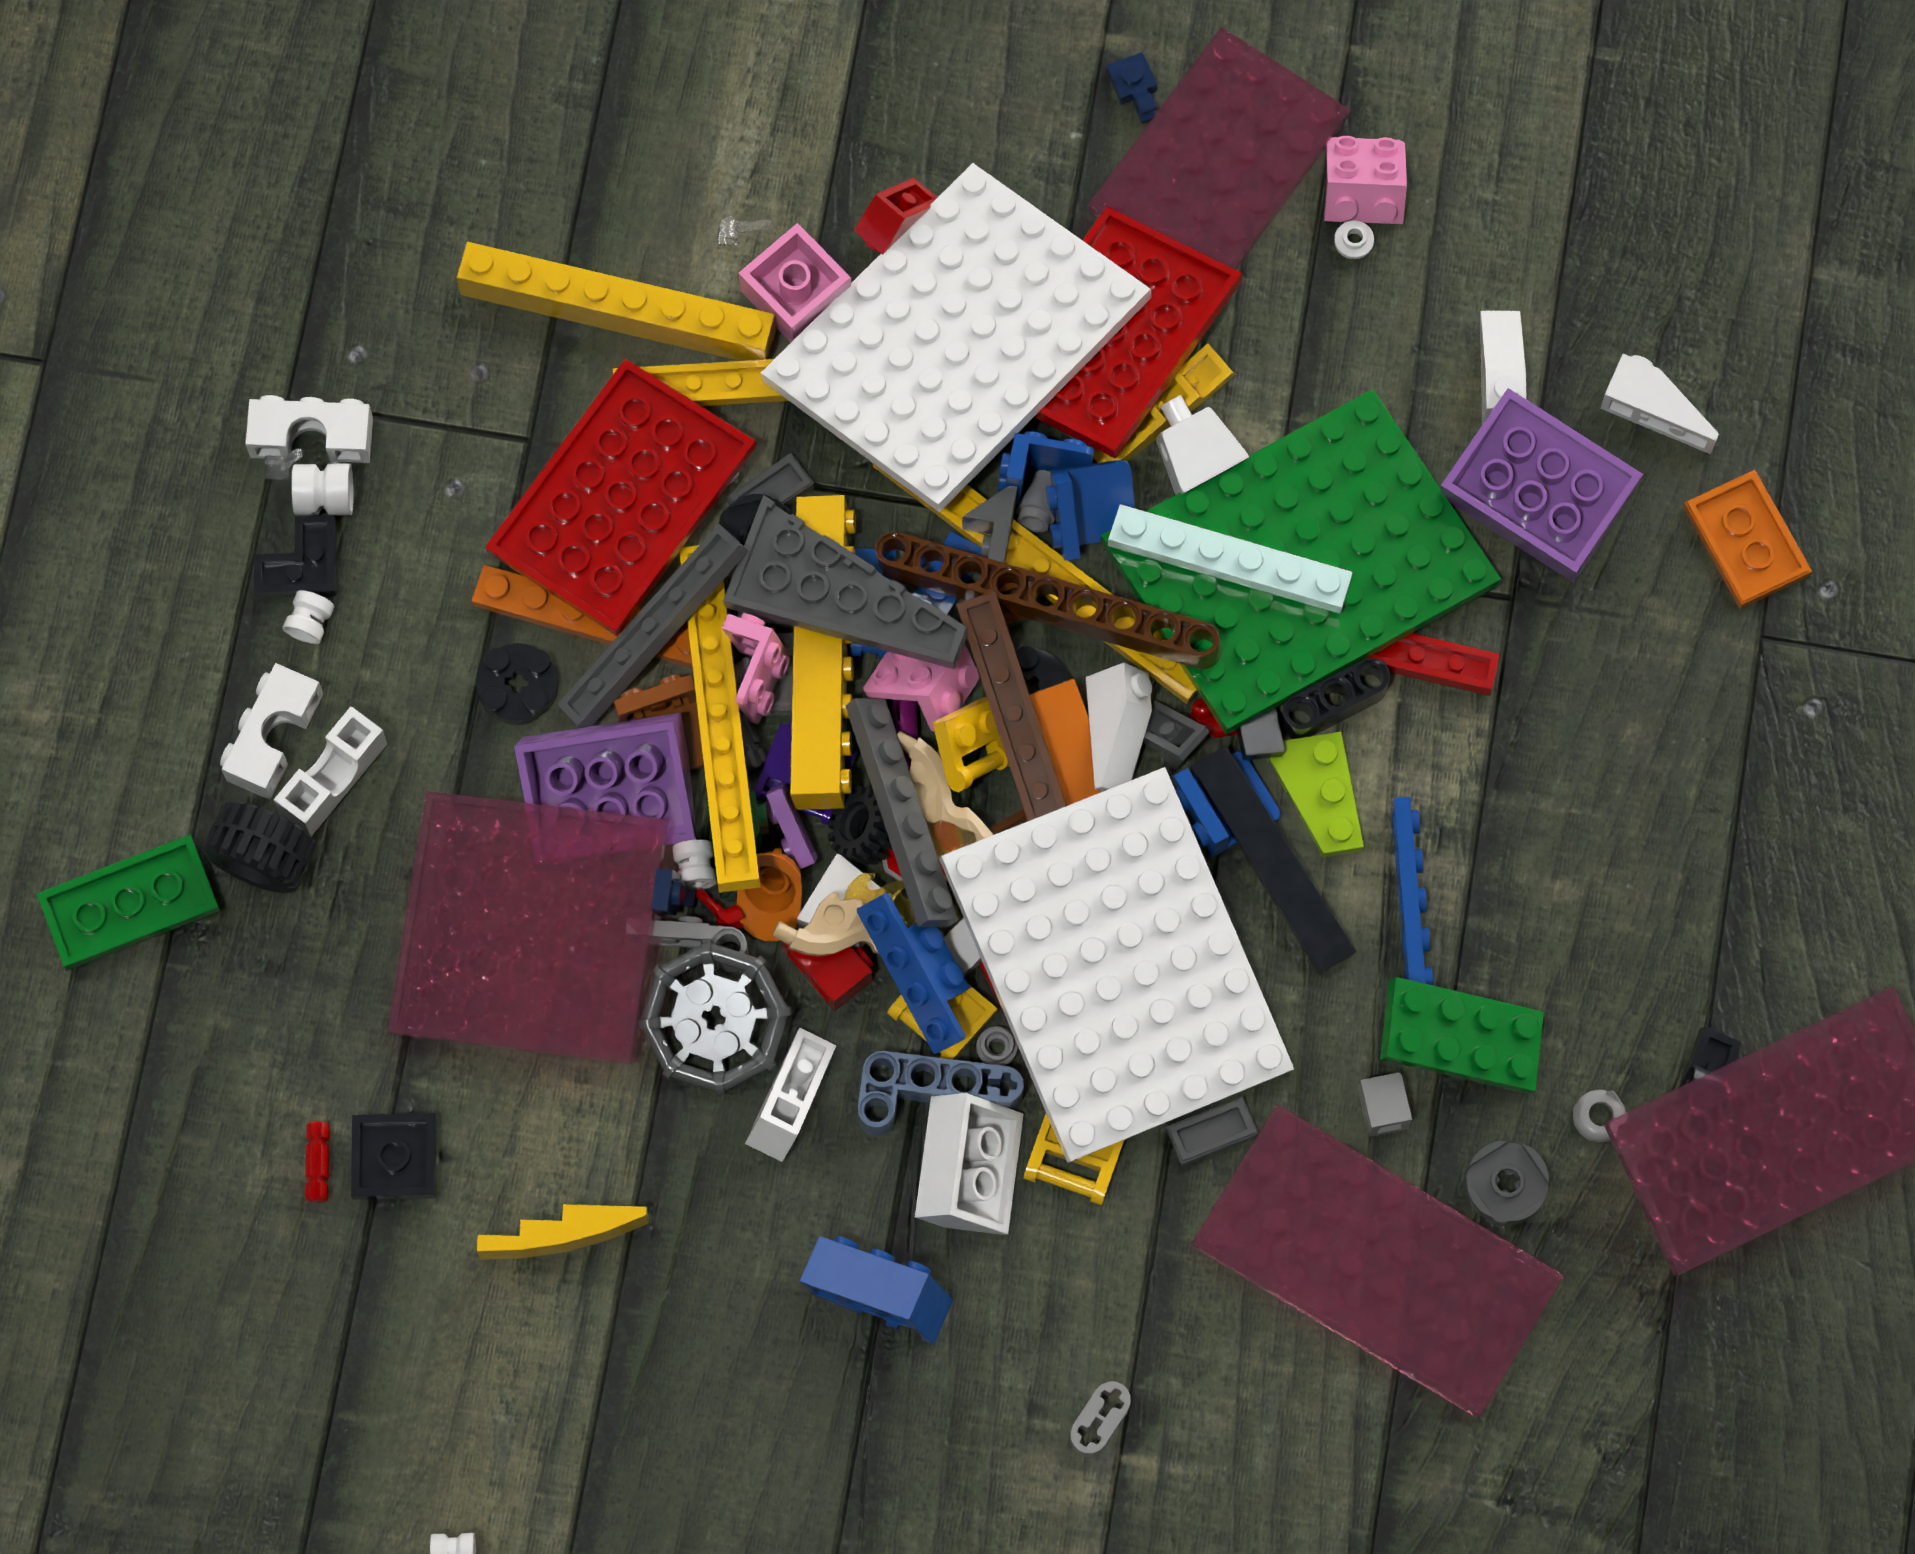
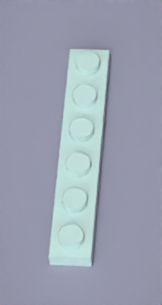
M1121 504L1108 539V546L1339 614L1341 613L1353 573Z

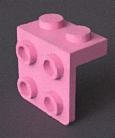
M1351 136L1329 138L1326 144L1327 185L1324 221L1348 222L1355 220L1363 223L1403 224L1407 189L1405 143L1401 140L1387 137L1379 139H1363Z
M743 613L741 618L728 614L722 627L723 631L738 652L752 657L738 690L736 704L750 722L758 724L762 716H767L773 706L774 693L772 692L778 678L782 679L787 672L790 661L789 656H787L789 652L774 630L764 626L765 622L746 613Z
M964 643L955 669L887 652L863 689L868 698L918 701L930 730L934 731L932 722L960 709L980 677Z

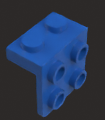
M1038 432L1015 433L1011 454L1003 453L998 491L1000 492L1008 486L1017 487L1015 507L1017 509L1022 499L1026 473L1035 474L1038 470L1050 471L1066 467L1092 465L1094 449L1077 439L1058 441L1047 439L1045 435Z
M1115 460L1050 470L1051 486H1047L1045 489L1049 511L1054 510L1056 524L1050 525L1053 549H1060L1064 561L1080 559L1079 545L1100 542L1101 534L1112 529L1120 504L1135 508L1131 467L1126 460Z
M1241 752L1231 754L1272 820L1276 823L1280 818V810L1250 761H1243ZM1186 768L1175 774L1172 784L1184 812L1193 824L1191 828L1201 847L1206 846L1212 857L1236 845L1237 843L1189 769Z

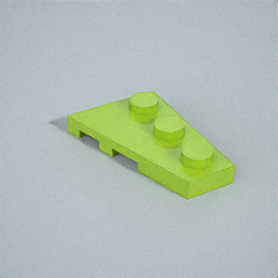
M1335 732L1283 741L1285 752L1282 757L1266 759L1270 761L1279 777L1278 780L1285 793H1288L1298 810L1299 817L1321 856L1325 858L1362 852L1364 845L1342 733Z

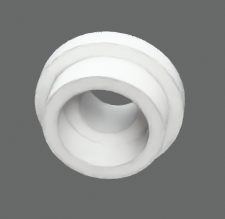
M1355 220L1348 221L1337 229L1334 239L1335 247L1342 256L1348 259H1360L1368 255L1372 250L1374 234L1365 223ZM1350 234H1357L1362 240L1358 243H1352L1347 237Z

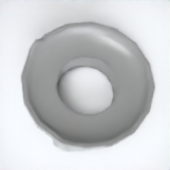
M1600 1089L1589 1091L1582 1095L1573 1106L1574 1126L1579 1134L1589 1141L1597 1143L1609 1142L1616 1138L1625 1126V1107L1617 1094L1612 1090L1605 1091ZM1604 1104L1609 1107L1612 1112L1611 1122L1606 1126L1595 1125L1589 1118L1591 1106Z

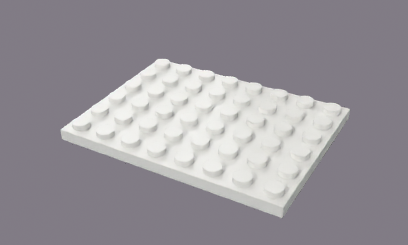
M974 163L930 205L931 208L883 255L880 254L851 283L850 288L822 311L761 372L764 383L938 512H941L1014 438L1015 433H1018L1152 298L1149 287Z
M1165 767L942 855L939 858L1067 1163L1294 1070Z

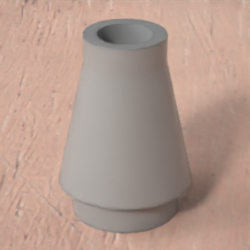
M1038 470L1035 472L1030 486L1016 509L1017 522L1028 531L1045 532L1048 530L1049 525L1055 521L1054 510L1049 511L1045 488L1051 486L1050 471Z

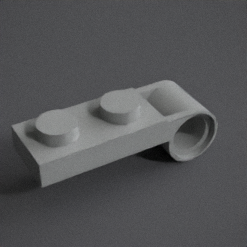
M640 914L637 919L627 918L626 936L629 944L696 948L702 945L703 940H712L713 944L719 946L727 942H734L741 947L739 952L749 955L744 934L734 927L710 926L709 923H703L701 918L691 916L679 917L678 922L662 921L661 916L654 914ZM718 962L716 967L725 972L740 970Z

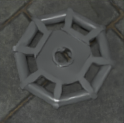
M703 940L702 945L662 966L656 965L652 970L654 977L641 1019L637 1020L638 1028H642L663 1068V1076L667 1079L673 1077L716 1091L717 1095H725L728 1089L766 1069L771 1071L775 1067L776 1062L774 1059L787 1017L792 1014L791 1006L786 1005L765 965L767 960L761 955L758 958L713 944L712 940ZM718 962L745 972L738 981L716 974V965ZM703 963L705 976L685 985L677 977ZM753 980L757 983L768 1004L767 1007L758 1009L748 994L749 991L746 986ZM669 987L678 993L672 1015L659 1016L667 988ZM714 1006H718L721 1008L720 1015L726 1017L724 1024H717L714 1029L708 1026L709 1022L704 1018V1012L712 1011ZM758 1018L769 1019L761 1047L752 1042ZM673 1027L677 1040L683 1046V1049L675 1056L660 1028ZM742 1049H745L752 1057V1059L727 1071L725 1058ZM691 1054L714 1061L713 1073L684 1063Z

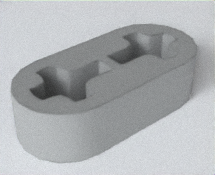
M1108 1381L1101 1384L1076 1419L1070 1432V1443L1078 1454L1085 1457H1093L1100 1454L1129 1411L1131 1399L1128 1389L1123 1384L1116 1381ZM1114 1392L1119 1393V1403L1123 1407L1120 1410L1113 1407L1106 1417L1100 1415L1105 1403L1101 1396L1103 1394L1111 1396ZM1096 1420L1101 1424L1096 1433V1438L1100 1442L1098 1444L1090 1442L1085 1447L1081 1444L1082 1436L1078 1431L1080 1429L1088 1431Z

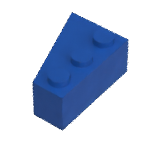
M819 1236L799 1281L815 1296L860 1315L862 1312L885 1319L887 1320L885 1325L898 1330L899 1325L911 1328L922 1336V1341L932 1345L935 1344L953 1299L930 1276L932 1271L929 1268L913 1261H908L907 1266L896 1263L892 1255L873 1248L870 1253L858 1250V1244L841 1236H836L834 1241Z

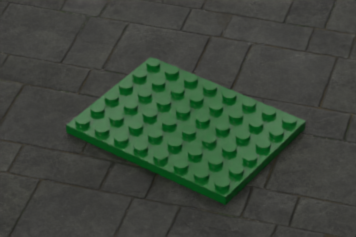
M1373 389L1252 453L1247 460L1240 462L1184 494L1180 492L1145 511L1353 572L1340 614L1108 546V539L1111 530L1100 536L1101 544L1140 603L1207 622L1218 631L1221 656L1217 664L1208 669H1197L1183 664L1180 665L1225 735L1237 730L1240 725L1286 703L1289 698L1372 656L1499 586L1501 582L1500 576L1446 496L1440 493V487ZM1168 628L1158 629L1164 640L1169 639L1174 634ZM1201 639L1196 641L1192 648L1197 652H1204L1209 650L1213 644L1208 640Z

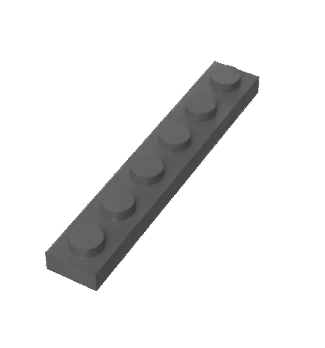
M718 524L557 705L578 727L593 726L614 700L620 696L746 555L748 550L724 527Z
M855 698L845 706L918 927H949L958 921V917L886 700Z

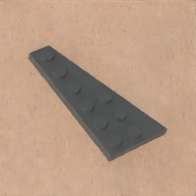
M763 495L744 545L748 552L738 562L724 597L725 608L955 669L968 634L964 625L929 602L921 601L906 591L903 585L881 575L876 571L875 567L826 535L822 536L805 525L803 520L794 514L789 515L777 507L774 501Z

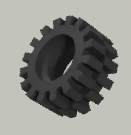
M857 786V790L852 789L851 794H847L848 798L845 797V808L832 810L831 814L836 815L834 821L829 820L828 828L833 829V832L828 833V840L833 842L830 846L839 855L863 865L879 864V858L885 860L889 857L887 849H893L873 789ZM869 818L867 827L862 834L863 826L866 820Z

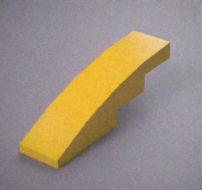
M1207 343L1181 366L1117 458L1114 459L1093 448L1094 459L1098 463L1115 460L1128 461L1153 443L1161 432L1171 427L1160 408L1163 404L1181 395L1189 411L1192 412L1236 374Z
M563 1204L562 1221L520 1220V1236L478 1235L477 1253L480 1260L520 1259L568 1252L608 1241L647 1225L649 1215L647 1207Z

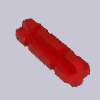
M313 1121L308 1122L306 1125V1139L309 1141V1144H306L305 1177L308 1182L305 1183L304 1197L307 1202L322 1203L328 1199V1185L325 1183V1180L329 1178V1147L326 1142L330 1139V1127L327 1122Z

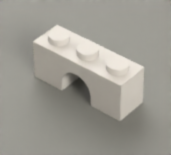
M273 395L262 396L260 400L249 399L246 447L250 458L290 460L291 446L294 439L303 432L318 431L326 436V451L330 461L370 463L373 427L370 405L364 404L357 399H343L340 403H328L315 397H304L300 401H284L283 398Z
M275 663L270 674L266 672L261 677L256 689V695L259 696L253 708H247L244 711L238 725V730L241 732L234 744L229 743L220 760V765L223 766L221 770L226 781L269 800L272 798L288 763L283 752L273 749L266 744L268 733L272 728L282 723H292L306 729L323 696V691L318 681Z
M353 707L346 711L325 737L327 741L326 747L316 763L306 772L298 769L274 798L279 814L302 828L310 837L387 745L383 730Z

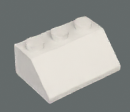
M968 1093L931 1096L915 1218L945 1228L1000 1235L1008 1234L1024 1114Z

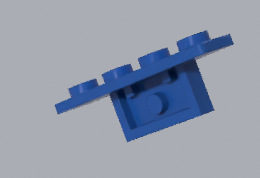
M887 893L857 908V914L932 1052L937 1054L964 1040L965 1034L947 1001L970 987L943 939L941 931L937 927H918L917 923L907 928L890 895Z

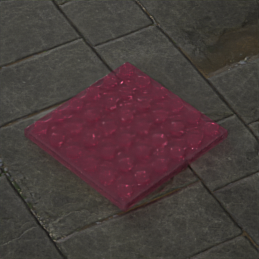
M426 791L387 1032L391 1035L632 1065L655 911L651 909L656 868L662 869L669 825L667 820Z

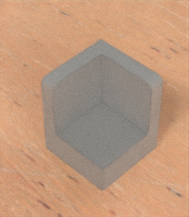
M1393 1073L1360 1080L1358 1093L1368 1136L1409 1129L1412 1117L1402 1075L1400 1073Z

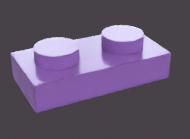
M782 783L771 788L766 794L768 801L764 802L772 824L779 823L785 838L781 839V844L785 854L791 859L796 860L800 869L815 863L818 854L798 810L795 809L786 784Z

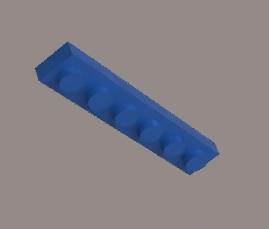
M1398 797L1393 800L1391 815L1405 979L1433 985L1432 968L1424 966L1423 952L1430 951L1428 927L1421 928L1420 913H1425L1427 909L1425 888H1418L1417 873H1423L1422 849H1415L1413 835L1420 833L1418 809L1411 810L1410 797Z

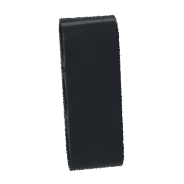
M1368 658L1292 696L1283 706L1280 724L1282 732L1290 739L1314 736L1377 704L1387 693L1390 681L1388 667L1379 659ZM1365 675H1373L1380 680L1381 685L1375 688H1368L1361 683L1360 678ZM1330 693H1338L1343 696L1346 702L1341 706H1332L1325 700V696ZM1295 711H1302L1309 716L1310 721L1306 724H1296L1290 719L1289 715Z

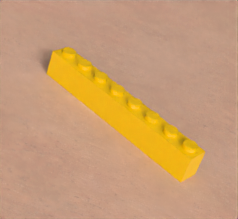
M471 242L466 244L457 274V282L460 295L737 361L768 359L776 333L775 314Z
M845 495L797 497L796 516L803 520L806 526L822 536L826 535L855 554L854 546H849V534L856 533L855 510L848 509ZM794 626L790 795L796 810L845 808V794H851L852 775L850 769H845V756H852L853 750L851 731H846V718H849L845 705L853 700L852 694H846L847 681H853L854 678L853 658L847 657V644H854V642Z

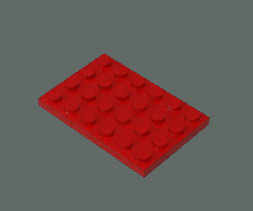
M1107 206L1082 241L1149 287L1152 298L1073 376L1034 418L1116 459L1241 284L1242 273Z
M625 358L487 543L485 549L493 557L618 636L757 447L756 441Z

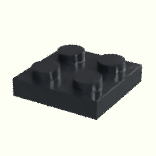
M435 1113L352 1115L351 1197L353 1200L436 1198Z

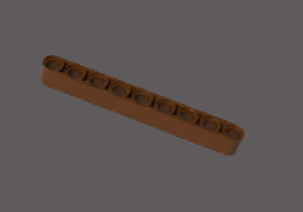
M900 532L885 533L878 539L875 546L880 569L885 576L891 579L963 600H969L995 591L1003 612L1197 669L1213 667L1221 656L1218 631L1213 625L1204 621ZM897 549L905 552L904 556L897 561L885 559L886 555L892 550ZM930 561L943 563L941 569L931 573L923 570L924 566ZM969 572L981 574L980 579L975 583L967 584L961 581L962 577ZM1015 583L1019 585L1018 591L1014 594L1004 595L999 592L1005 584ZM1052 594L1058 597L1056 603L1051 606H1042L1037 603L1043 595ZM1088 605L1096 608V612L1091 617L1083 618L1076 614L1077 610L1082 606ZM1122 617H1130L1135 620V623L1127 629H1120L1114 625ZM1161 628H1168L1174 632L1172 637L1164 641L1153 637L1154 633ZM1201 639L1208 640L1213 644L1209 650L1204 652H1197L1192 648V645Z

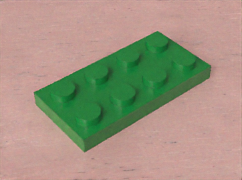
M191 834L36 893L66 971L220 912Z
M1395 977L1389 980L1380 1060L1530 1094L1536 1091L1544 1012Z

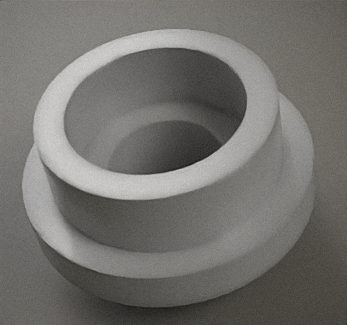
M994 1026L980 1034L976 1049L983 1063L1006 1066L1014 1060L1018 1045L1010 1030ZM993 1042H1000L1004 1045L1005 1050L1001 1054H994L990 1051L989 1046Z

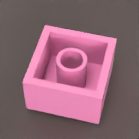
M798 223L738 273L740 291L758 310L775 314L776 328L790 342L836 298L851 287V277Z

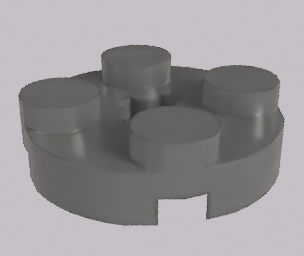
M1496 1141L1486 1145L1473 1157L1465 1176L1466 1194L1470 1204L1479 1215L1497 1226L1519 1224L1530 1219L1540 1210L1548 1193L1549 1173L1546 1164L1534 1149L1524 1144L1521 1146L1516 1143H1508L1509 1141ZM1504 1173L1507 1177L1514 1175L1518 1180L1514 1184L1516 1191L1509 1193L1507 1190L1501 1191L1497 1187L1500 1182L1498 1175Z

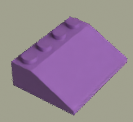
M1507 388L1441 484L1440 493L1446 496L1450 504L1575 583L1643 477V474Z
M681 712L526 736L514 746L537 865L677 844L697 839L689 754Z

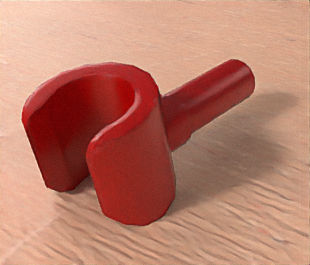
M699 888L696 891L695 896L715 915L718 926L734 927L736 929L744 927V924L739 921L743 919V914L737 904L723 909L720 903H717L703 888Z

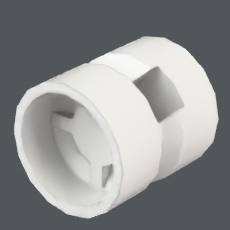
M316 464L293 465L292 504L294 515H318L321 509H325L328 515H352L354 488L351 464H327L324 471H320Z

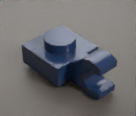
M1143 52L1106 65V73L1120 104L1132 101L1142 124L1157 119L1154 112L1157 110V107L1151 95L1157 92V83Z
M656 868L651 909L660 914L676 916L677 906L683 905L688 908H694L696 891L686 889L685 882L681 881L682 875L674 870Z

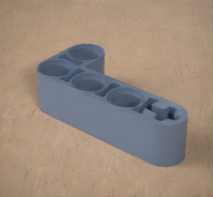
M877 1051L865 1060L858 1101L859 1125L868 1135L874 1137L883 1136L889 1133L894 1126L898 1099L930 1103L931 1096L968 1093L1014 1110L1020 1105L1023 1098V1078L1017 1070L1008 1066ZM878 1066H886L893 1071V1076L885 1082H879L871 1077V1072ZM919 1071L929 1072L934 1077L932 1084L927 1087H919L911 1079ZM960 1076H967L974 1080L975 1087L968 1092H960L954 1088L953 1082ZM982 1078L988 1079L987 1095H982ZM1002 1082L1010 1083L1011 1090H1009L1008 1096L1000 1095ZM881 1106L887 1110L888 1115L880 1122H873L866 1118L865 1113L870 1107Z

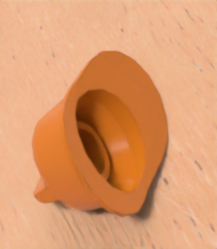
M775 848L773 852L756 854L760 888L737 890V905L743 914V919L739 921L744 924L743 928L748 933L763 941H780L772 936L777 923L781 921L796 929L798 925L797 917L801 913L802 877L800 869L793 859L783 854L782 848Z

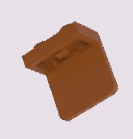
M679 674L665 677L658 682V686L643 690V688H633L623 692L620 695V699L614 700L616 716L619 722L681 712L689 754L690 772L704 767L696 692L691 674L681 677Z

